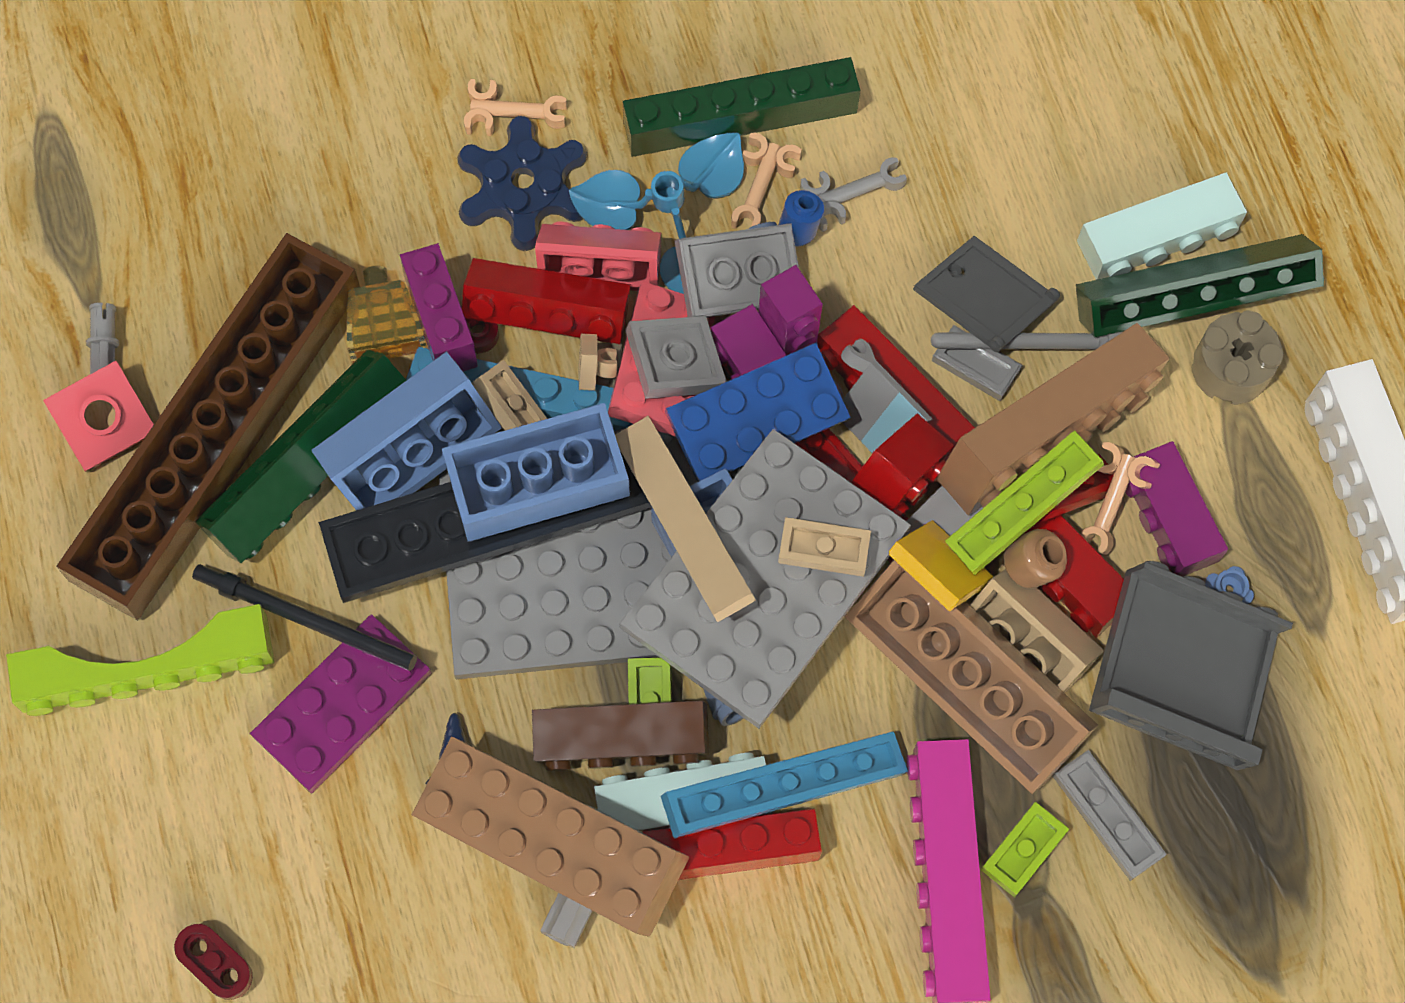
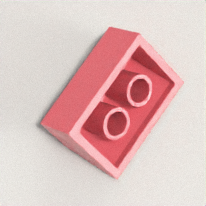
M562 221L553 224H542L535 246L537 269L631 284L630 291H638L642 281L658 286L661 261V232H653L651 229L644 227L620 230L603 224L592 227H579Z

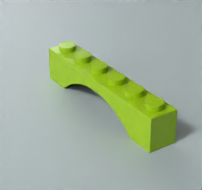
M260 604L218 612L203 629L183 644L163 654L135 662L115 664L89 662L68 656L50 646L6 654L12 703L22 713H27L29 716L46 715L53 712V707L67 704L75 708L90 706L96 702L95 699L112 696L114 699L131 698L138 694V690L152 687L159 691L171 690L179 687L180 682L196 679L198 682H211L220 679L222 673L237 670L242 674L255 673L263 670L264 665L274 663L268 619Z

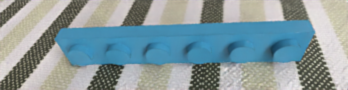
M418 347L406 380L433 362L429 349ZM477 359L478 367L463 373L472 383L498 363ZM509 366L548 419L605 403L608 411L613 392L612 387L596 384L595 391L579 390L578 380ZM610 417L614 431L633 425L632 423Z
M893 731L667 791L660 797L673 837L677 838L899 777L908 772Z

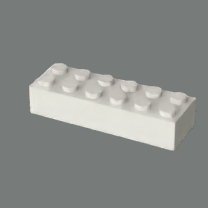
M1371 359L1326 371L1306 399L1304 409L1307 421L1311 426H1315L1319 436L1320 455L1324 462H1329L1334 475L1333 488L1335 494L1340 500L1343 499L1348 511L1347 524L1349 530L1354 537H1358L1363 550L1361 556L1363 567L1368 575L1373 576L1378 589L1376 592L1378 606L1384 614L1387 613L1390 623L1395 624L1405 621V439L1374 361Z

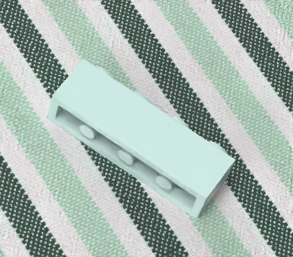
M1226 172L1087 222L1082 226L1077 243L1097 280L1129 273L1132 268L1142 264H1146V266L1156 265L1165 260L1169 254L1180 250L1182 253L1192 252L1205 241L1216 237L1218 240L1227 239L1239 231L1247 211Z
M748 752L730 756L727 763L712 765L711 760H701L699 763L687 764V770L671 773L669 768L651 769L644 773L645 777L628 780L626 775L611 776L603 779L602 785L594 786L597 807L599 811L640 832L670 828L660 797L665 792L765 766L764 756L754 758V754ZM772 811V812H768V813H764V814H761V815H757V816L771 815V814H773V811Z

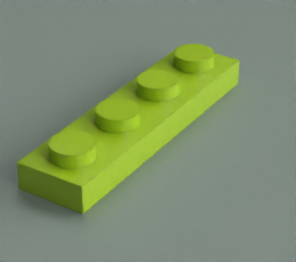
M1074 430L946 539V544L966 567L976 575L1104 465L1103 460Z

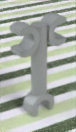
M894 157L888 158L882 163L879 172L829 190L830 178L825 171L819 172L820 188H812L809 186L806 178L801 179L800 190L816 194L823 202L824 213L818 229L822 232L827 230L828 223L825 218L827 214L835 215L841 225L845 223L846 210L840 204L844 201L881 187L891 191L902 189L906 185V175L891 177L888 172L897 169L898 159Z

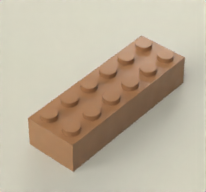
M1138 323L1132 325L962 436L936 479L969 516L979 508H984L1074 430L1087 443L1093 436L1092 432L1098 428L1105 432L1120 419V414L1125 410L1133 413L1139 409L1149 398L1146 392L1154 388L1163 379L1164 376L1160 372L1170 358Z
M895 560L845 616L850 623L1031 794L1042 787L1099 726L966 601L949 612Z
M452 736L411 814L622 927L647 937L651 936L689 859V856Z

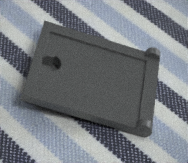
M976 236L970 238L917 282L913 288L915 292L989 346L994 352H999L1060 298V293L1057 289L1050 288L1048 290Z

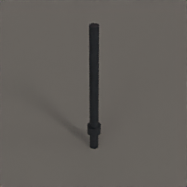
M198 564L193 571L192 578L194 580L218 589L219 595L230 600L237 601L241 599L253 605L260 604L263 609L408 671H411L417 662V656L246 584V579L231 572L223 574L201 564Z

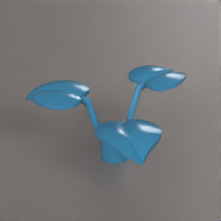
M726 133L709 137L694 144L685 151L679 161V175L672 171L658 173L651 182V189L645 190V196L640 201H638L640 198L638 182L629 173L621 170L601 172L584 183L569 190L571 201L579 215L589 225L603 224L614 229L629 230L636 223L635 209H642L650 200H653L655 207L659 211L672 214L679 239L686 238L679 210L685 200L684 189L695 192L699 188L705 196L710 198H721L733 193L741 184L744 175L741 137L739 133ZM672 247L664 253L661 259L660 275L669 290L684 294L676 247Z

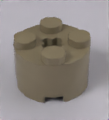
M1250 310L1220 316L1208 326L1194 352L1192 373L1196 384L1208 397L1213 398V396H1216L1222 400L1233 401L1231 403L1233 405L1254 400L1264 392L1281 364L1284 353L1277 332L1262 319L1259 313Z

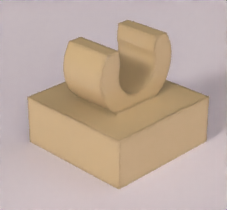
M597 334L580 335L579 390L595 391L596 375L603 378L616 377L617 350L612 348L598 350Z

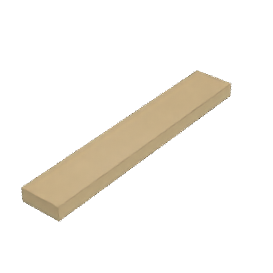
M647 416L615 434L621 453L716 621L719 622L756 601L650 417Z

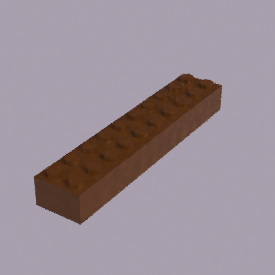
M288 233L284 235L57 564L58 570L70 583L133 619L139 620L199 531L200 527L195 521L228 488L361 290L354 268Z

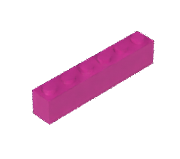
M969 739L918 741L913 750V755H907V775L909 781L915 780L917 797H910V816L912 823H919L920 839L913 840V856L915 866L922 865L923 882H919L916 885L918 909H925L926 926H920L921 952L929 953L930 970L923 971L925 997H932V1003H989L991 998Z

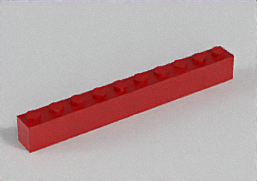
M855 305L818 334L817 345L828 369L831 371L835 369L845 379L844 384L849 391L863 373L847 365L842 360L841 354L846 346H852L856 340L864 339L870 345L875 360L932 418L929 424L950 441L954 447L962 436L975 428ZM953 449L946 456V458L944 459L945 461H947ZM1061 515L1043 522L1039 520L1025 533L1034 529H1047L1055 533L1064 544L1067 555L1066 569L1061 577L1041 587L1053 601H1061L1070 610L1071 619L1084 632L1090 631L1097 638L1113 622L1124 578Z

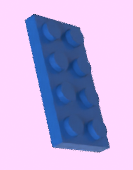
M817 343L670 406L665 410L697 482L725 468L730 473L743 467L772 429L795 444L851 418Z

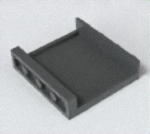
M1145 561L1126 570L1089 711L1235 770L1259 765L1263 749L1251 743L1277 636L1281 632L1292 629L1293 623L1278 617V612L1273 609L1253 607L1243 603L1242 598L1237 594L1224 591L1217 592L1205 587L1206 583L1201 579L1190 576L1181 577L1171 573L1166 565L1156 561Z

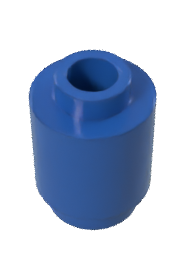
M805 190L795 191L787 197L778 225H792L796 247L806 245L815 238L824 213L822 200L816 194Z

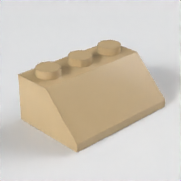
M1006 569L993 577L970 604L977 613L1064 693L1083 676L1104 652L1094 640L1037 588H1024L1016 584L1009 577Z

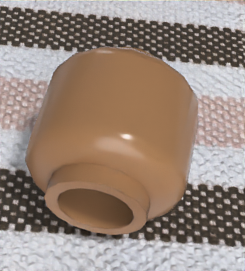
M1034 529L1022 534L1005 549V568L1009 577L1016 584L1024 588L1042 586L1058 579L1065 571L1067 564L1065 546L1055 533L1047 529Z

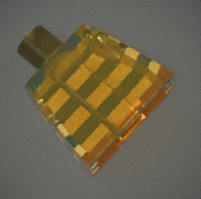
M371 266L364 269L365 286L352 288L348 291L347 349L352 364L367 349L382 353L387 358L416 354L418 347L427 348L424 332L405 281L389 282L387 269L384 266Z

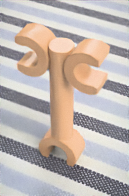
M470 79L467 89L471 104L470 111L464 117V127L468 135L472 134L473 124L481 121L485 123L486 135L491 136L494 132L492 116H525L526 118L545 119L547 125L554 129L565 127V116L552 114L556 109L567 110V101L563 96H552L544 104L496 101L498 91L495 80H490V88L485 93H478L476 91L475 79Z
M750 133L748 144L756 146L760 150L754 153L743 150V162L750 166L759 165L745 204L737 207L732 213V228L736 229L738 222L742 218L751 219L753 221L751 227L761 224L759 208L775 167L781 176L793 178L795 166L785 163L784 160L786 158H793L800 161L802 149L793 144L781 147L775 143H768L766 138L759 133Z
M1103 442L1101 447L1111 451L1114 458L1112 463L1103 465L1097 471L1105 474H1114L1094 526L1085 528L1080 535L1089 544L1095 535H1099L1101 545L1099 546L1098 553L1108 555L1113 548V538L1109 531L1129 481L1137 487L1150 489L1152 484L1141 479L1140 470L1147 465L1158 469L1160 464L1146 456L1132 457L1125 454L1120 446L1110 442Z

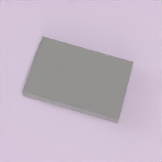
M791 224L675 240L688 317L706 316V318L735 314L751 304L754 305L756 310H759L761 284L794 265H797L799 268Z

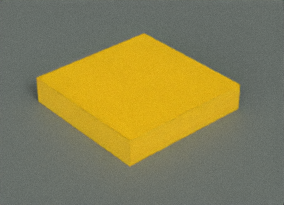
M931 520L896 541L889 550V555L950 612L984 589L993 576L985 568L974 575L946 544L945 540L950 536Z

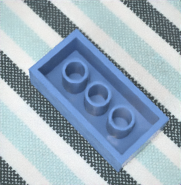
M446 351L311 451L330 479L355 510H360L416 492L447 469L441 448L495 434L502 427L470 380Z
M605 403L441 448L468 542L630 496L629 478Z

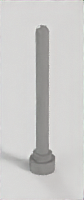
M938 332L931 337L932 346L938 349H991L971 333ZM1122 332L1095 338L1091 333H1019L1002 349L1096 350Z

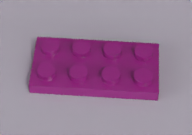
M372 614L355 629L414 654ZM341 643L250 732V735L312 794L432 674L431 669L417 657L414 668L408 671L345 643Z

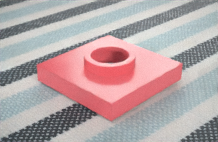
M117 361L108 364L43 400L85 472L142 442L154 425ZM97 400H104L110 403L116 413L113 424L104 430L91 428L85 420L87 406Z

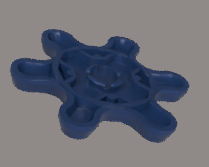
M518 116L511 120L507 126L508 143L502 149L487 151L470 144L464 146L457 156L460 169L475 175L481 183L480 191L461 204L459 208L461 221L468 226H478L493 217L503 218L511 226L510 237L512 244L521 251H529L535 248L539 235V224L546 216L560 215L572 222L583 220L571 201L570 189L566 185V177L572 170L585 164L587 160L586 148L576 140L566 141L564 144L551 149L539 146L535 141V125L525 116ZM517 173L519 175L526 174L534 178L532 185L527 188H518L513 185L512 181Z

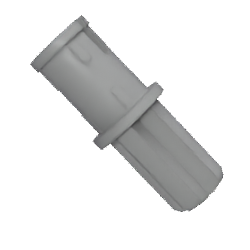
M94 303L89 306L90 338L86 340V346L90 348V374L115 361V348L119 346V340L115 338L116 306L110 303H106V309L103 310V318V303Z

